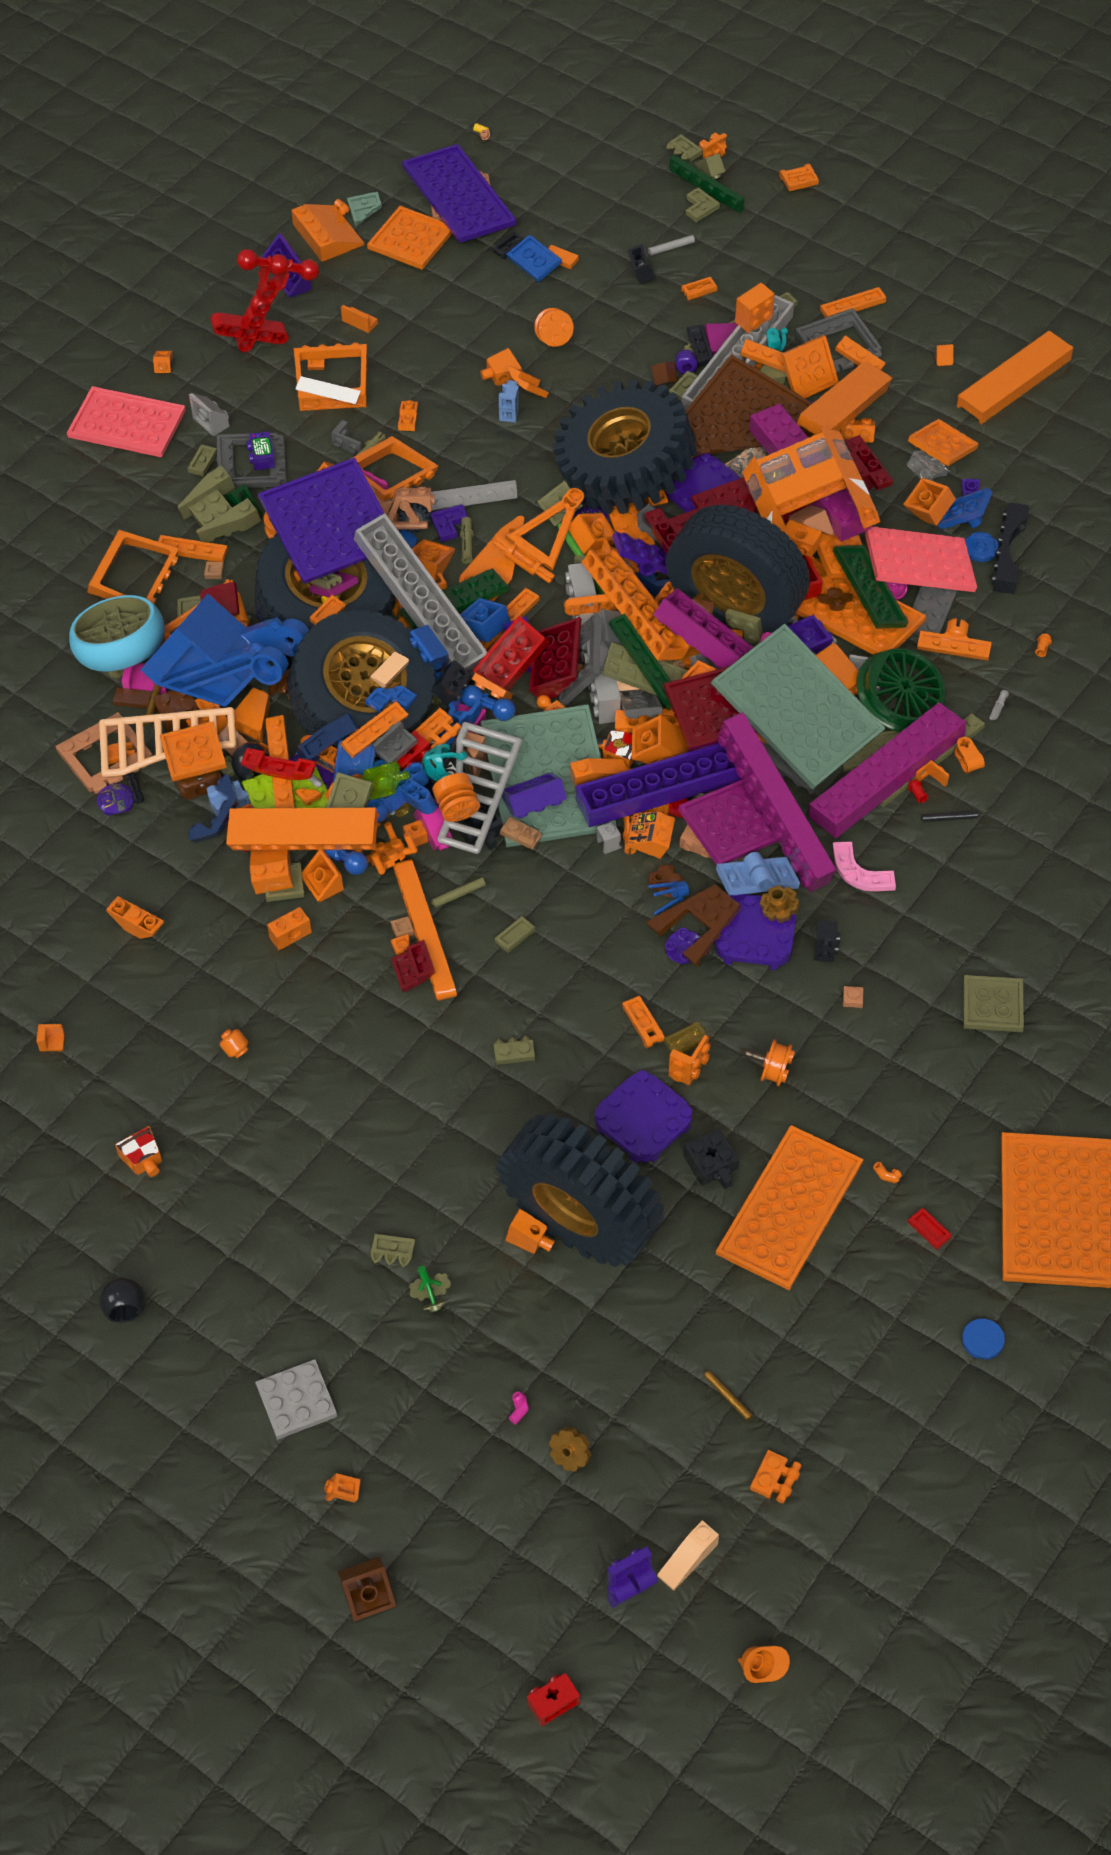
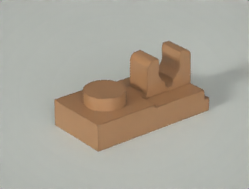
M511 817L507 819L500 830V835L532 850L542 837L540 831Z

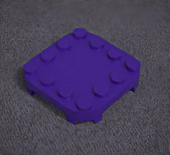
M710 453L702 454L692 458L694 465L691 470L684 469L687 476L684 482L680 483L672 480L676 490L670 495L665 492V495L686 513L696 509L691 501V496L740 479L739 475L719 459L711 456Z
M748 894L729 895L740 904L741 910L729 926H725L720 938L715 940V953L725 960L724 963L732 965V961L770 965V970H777L779 966L787 961L789 962L792 954L796 914L791 915L789 921L779 923L777 919L769 921L768 918L763 916V909L760 906L762 896Z
M644 1070L627 1078L599 1104L595 1111L597 1131L601 1135L604 1133L631 1156L630 1160L636 1163L638 1161H652V1163L657 1161L659 1155L684 1132L687 1134L691 1128L692 1109L689 1104L657 1077Z

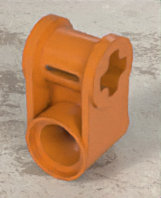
M968 737L959 738L954 755L961 764L963 771L970 773L985 766L984 758L973 741Z

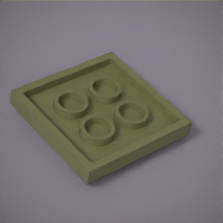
M964 975L963 1029L1023 1032V979Z

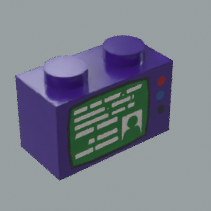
M270 433L249 434V441H246L247 451H251L249 453L250 464L253 463L254 470L275 468Z

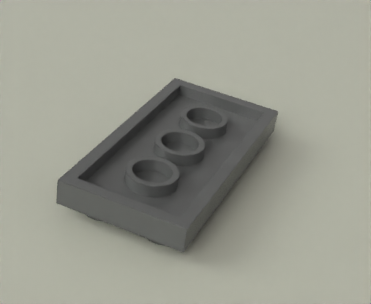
M921 586L912 608L925 614L926 621L914 634L920 635V630L941 634L958 590Z
M641 689L619 691L621 707L626 717L636 719L644 715L656 717L658 714H662V706L657 695Z

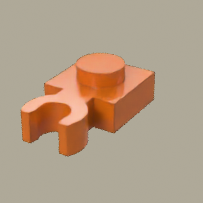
M132 742L126 743L127 757L135 753V750H129L133 749ZM119 744L108 745V764L119 762Z

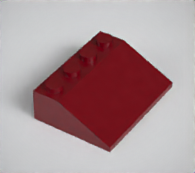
M580 617L538 630L550 643L531 666L529 691L536 698L541 695H546L550 699L555 698L577 679L582 621Z

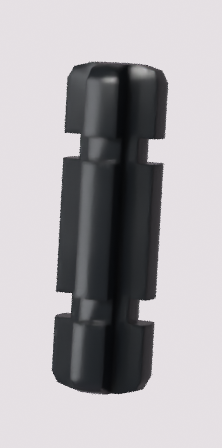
M135 773L126 774V780L133 794L134 802L136 804L143 803L144 797Z

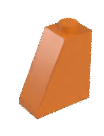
M252 688L234 710L236 731L259 742L263 741L266 729L265 719L268 718L270 710L269 694L263 690Z

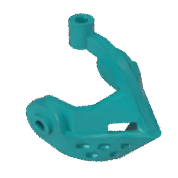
M786 327L780 329L779 333L775 328L767 330L766 336L769 348L782 352L786 345L785 334L788 333Z
M436 745L425 752L422 761L423 767L429 777L438 782L440 779L451 775L444 768L443 758H457L459 761L467 758L466 752H449L450 745ZM430 760H433L437 766L436 768L431 764Z

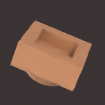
M844 986L843 1007L863 1008V987Z

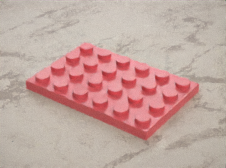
M92 386L67 431V436L72 439L163 457L186 412V407L184 405Z
M871 527V529L865 531L876 581L968 592L976 591L977 584L964 538Z

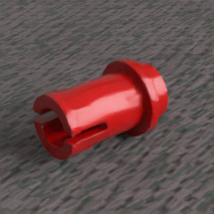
M914 779L908 783V790L914 794L918 803H923L929 798L922 788L921 781Z

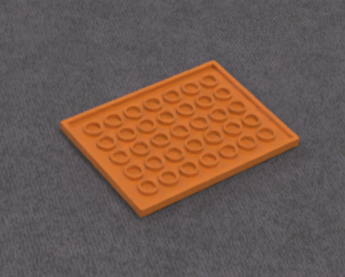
M1002 1132V1281L1111 1288V1139Z

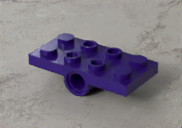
M615 531L612 538L617 552L620 556L636 562L641 575L651 576L656 570L667 574V554L664 550H661L656 545L651 546L641 539H634L626 533Z
M648 1547L635 1549L629 1554V1557L623 1560H615L610 1564L608 1568V1602L612 1608L658 1583L656 1574L651 1567L652 1554Z

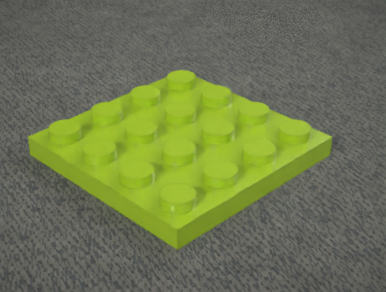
M316 766L313 774L322 781L321 787H315L307 779L292 780L295 808H326L328 799L324 795L327 792V788ZM261 774L253 777V779L242 781V786L249 795V801L253 808H275L271 776ZM301 788L316 789L321 793L322 797L306 806L296 795L295 791Z

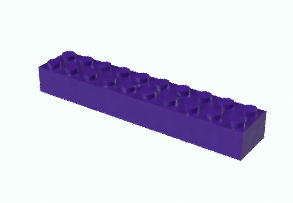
M718 743L577 785L575 800L588 827H593L689 798L699 793L722 788L740 781L742 778L737 775L733 762L729 761L725 748L721 747Z

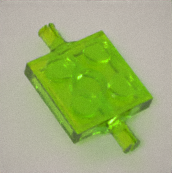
M397 761L364 770L362 780L374 784L368 801L395 794L398 783L401 780L409 779V772L399 773L400 765Z

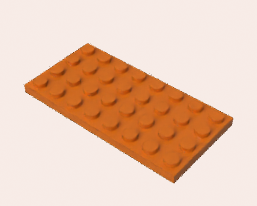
M812 556L811 560L823 581L821 594H827L829 588L836 587L840 588L843 593H851L853 600L847 602L843 610L833 611L828 604L819 602L817 597L807 599L801 603L796 611V614L807 618L814 614L822 622L826 630L873 655L899 648L926 621L925 614L896 600L909 622L905 628L876 629L849 579L828 578L822 562Z
M791 1125L718 1246L716 1255L790 1291L862 1166L863 1159Z

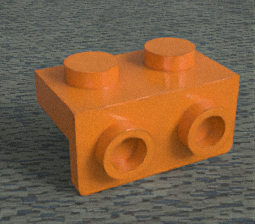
M854 418L841 429L840 433L845 440L860 435L865 442H874L875 421H872L870 418H862V420H855Z

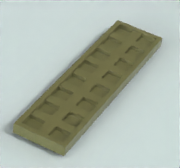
M611 642L601 675L657 695L624 646ZM662 660L658 661L671 681L681 679L688 671Z

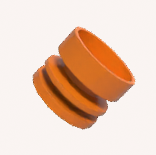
M456 773L448 775L435 783L432 788L442 817L446 821L456 822L467 819L480 808V802L473 791L472 782L467 774Z

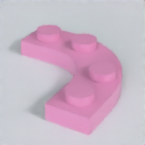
M833 842L835 867L839 875L848 884L864 891L895 890L894 871H867L856 863L852 842Z

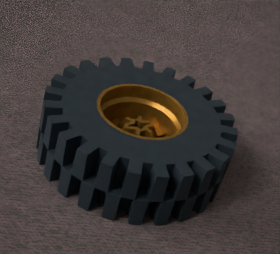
M638 379L630 380L628 389L624 388L621 381L613 383V392L607 393L604 386L597 388L599 397L595 400L589 394L583 396L584 407L572 405L569 409L572 418L562 417L559 423L562 430L555 431L554 437L557 443L553 444V451L556 455L555 460L564 480L571 489L577 488L584 493L582 504L586 502L588 508L596 510L600 505L603 513L611 514L614 505H616L619 513L624 514L628 513L629 503H634L637 511L645 507L643 500L650 497L654 504L660 502V490H664L669 495L676 490L672 480L680 483L684 482L687 478L684 469L691 470L694 465L691 456H696L697 453L694 444L696 443V438L684 406L674 392L670 394L668 388L662 384L656 388L654 382L648 380L641 387Z
M538 1114L534 1118L531 1117L497 1160L499 1164L496 1166V1170L501 1173L499 1180L502 1184L508 1186L505 1190L509 1197L519 1199L516 1204L519 1209L530 1212L532 1217L548 1227L547 1235L553 1239L558 1235L563 1239V1245L570 1249L576 1246L581 1256L589 1259L593 1255L597 1263L604 1265L607 1261L615 1267H618L620 1263L623 1266L628 1265L630 1261L632 1262L664 1219L662 1214L664 1205L658 1202L661 1197L658 1191L650 1189L653 1183L647 1176L637 1175L640 1167L634 1161L625 1162L622 1159L625 1153L618 1147L614 1150L609 1149L606 1146V1138L599 1134L595 1139L591 1137L588 1127L579 1124L575 1129L570 1119L562 1117L559 1121L553 1114H547L546 1117L542 1114Z

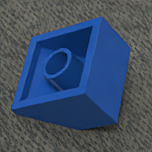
M482 598L477 599L460 614L476 638L485 642L491 641L498 633L504 630L503 624L510 622L506 605Z

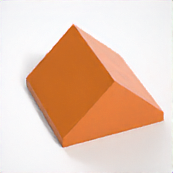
M319 850L303 870L302 879L316 900L321 902L343 891L344 888L341 873L324 850Z

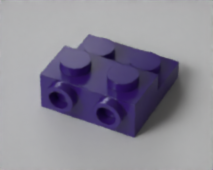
M814 614L788 625L791 631L816 654L830 646L833 642L831 633L826 631L822 622Z

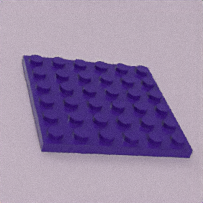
M355 457L258 493V498L303 584L368 560L354 541L355 531L383 515L384 511Z

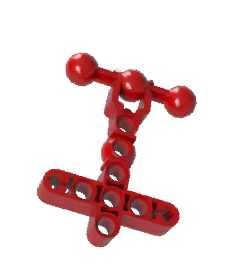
M244 249L237 255L239 267L246 271L253 270L256 266L261 267L258 272L260 280L257 286L258 289L255 291L256 294L252 297L244 316L214 313L210 317V321L215 334L235 337L239 350L248 352L253 348L255 341L284 344L288 341L289 337L285 325L282 322L264 320L266 313L270 310L271 303L279 290L285 288L289 272L299 273L302 279L310 281L319 275V266L311 259L304 260L299 264L293 263L292 259L287 260L281 254L273 255L272 257L269 255L267 258L258 257L253 250ZM270 272L276 275L268 279Z

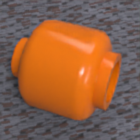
M227 1029L221 1034L222 1040L219 1045L228 1057L238 1058L249 1049L247 1047L249 1041L239 1029L232 1031Z

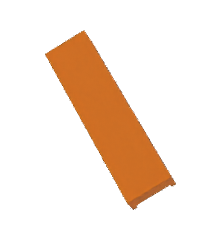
M1051 331L1046 332L958 395L957 407L967 410L978 418L979 423L982 425L1071 360L1074 347Z
M864 361L800 414L797 425L804 427L815 435L821 433L820 427L840 431L887 391L892 377Z
M590 549L584 560H582V564L620 613L627 616L658 661L683 660L691 646L680 635L674 634L667 625L660 623L653 615L658 609L659 604L615 549L611 553H595L593 549Z
M376 808L230 809L226 845L232 850H376L379 813Z

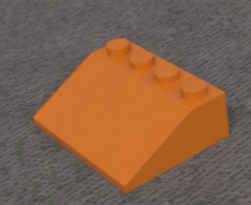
M304 204L291 210L293 225L322 262L364 245L362 239L344 216L339 213L335 205Z

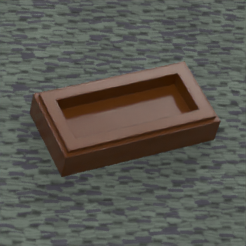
M116 688L113 705L147 709L152 691Z

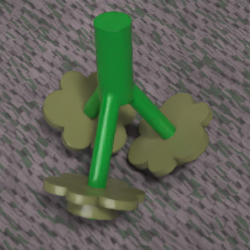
M420 1266L417 1270L421 1279H416L414 1283H410V1296L421 1301L425 1298H430L431 1303L425 1305L423 1309L437 1312L442 1308L441 1305L446 1302L444 1299L435 1301L434 1295H445L447 1289L451 1286V1281L446 1273H438L434 1279H431L425 1266Z

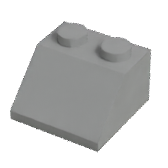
M194 393L189 394L193 419L212 436L229 427L228 413L220 409L216 402H212L206 396Z

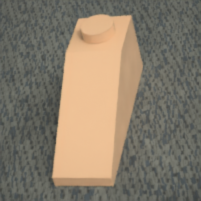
M702 1520L685 1538L658 1573L657 1577L674 1591L718 1545L719 1534Z

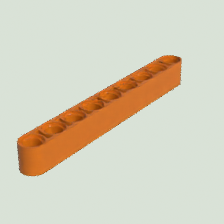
M413 860L397 862L393 866L417 942L425 941L435 973L430 977L436 999L441 1001L456 997V988Z

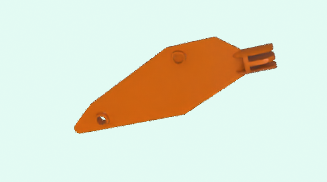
M523 516L516 517L496 533L460 575L459 583L492 568L507 585L513 578L515 563L505 556L506 553L496 547L493 542L496 537L500 536L510 544H513L505 536L524 525L525 518ZM496 596V597H494V598H492V599H489V601H493V602H494L495 599H496L498 596Z

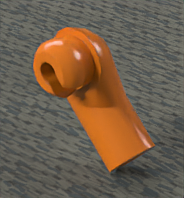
M877 1162L873 1166V1169L883 1181L897 1183L902 1177V1173L899 1170L893 1169L892 1172H889L881 1162Z

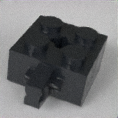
M480 803L478 812L487 814L490 805ZM495 812L484 841L489 850L497 847L495 837L500 835V830L503 827L502 820L497 812ZM468 817L456 822L481 830L484 821ZM460 832L466 843L475 846L477 836Z
M720 1128L684 1144L683 1157L701 1185L719 1180L724 1189L732 1186L730 1174L739 1169V1158Z

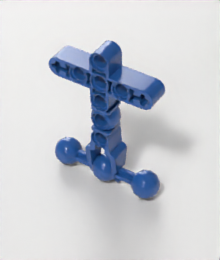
M442 671L435 673V683ZM476 685L466 686L461 690V697L456 702L452 701L448 704V715L454 721L450 726L456 723L462 726L464 722L474 724L482 711V706L492 710L494 716L500 721L510 720L516 711L515 705L510 699L502 698L496 701L489 698L488 693H483L482 689ZM461 702L467 707H471L469 711H457ZM444 730L438 736L441 737L446 731ZM458 732L454 738L451 737L445 744L451 747L458 736ZM429 781L424 786L426 789H428V786L430 785Z
M384 760L374 762L372 771L379 783L385 787L380 791L379 795H376L377 799L367 803L366 808H376L379 813L377 823L384 821L388 812L392 814L393 811L400 808L405 802L423 814H431L436 810L437 804L430 791L424 787L428 783L429 777L421 763H412L401 772L393 765L390 767ZM324 850L329 858L335 860L342 859L345 869L350 874L360 875L368 867L367 857L359 851Z

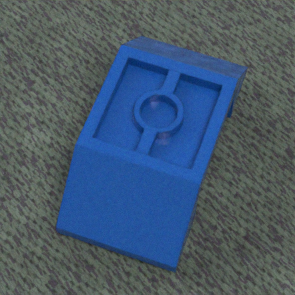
M429 625L410 631V643L414 648L418 647L421 652L419 655L425 663L428 662L430 666H434L435 673L439 672L449 663L448 652Z

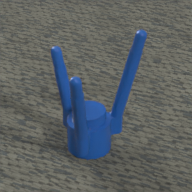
M685 881L649 885V888L670 887L669 889L655 892L654 896L670 893L673 898L675 897L674 900L655 911L654 915L684 900L683 896L689 894V888Z

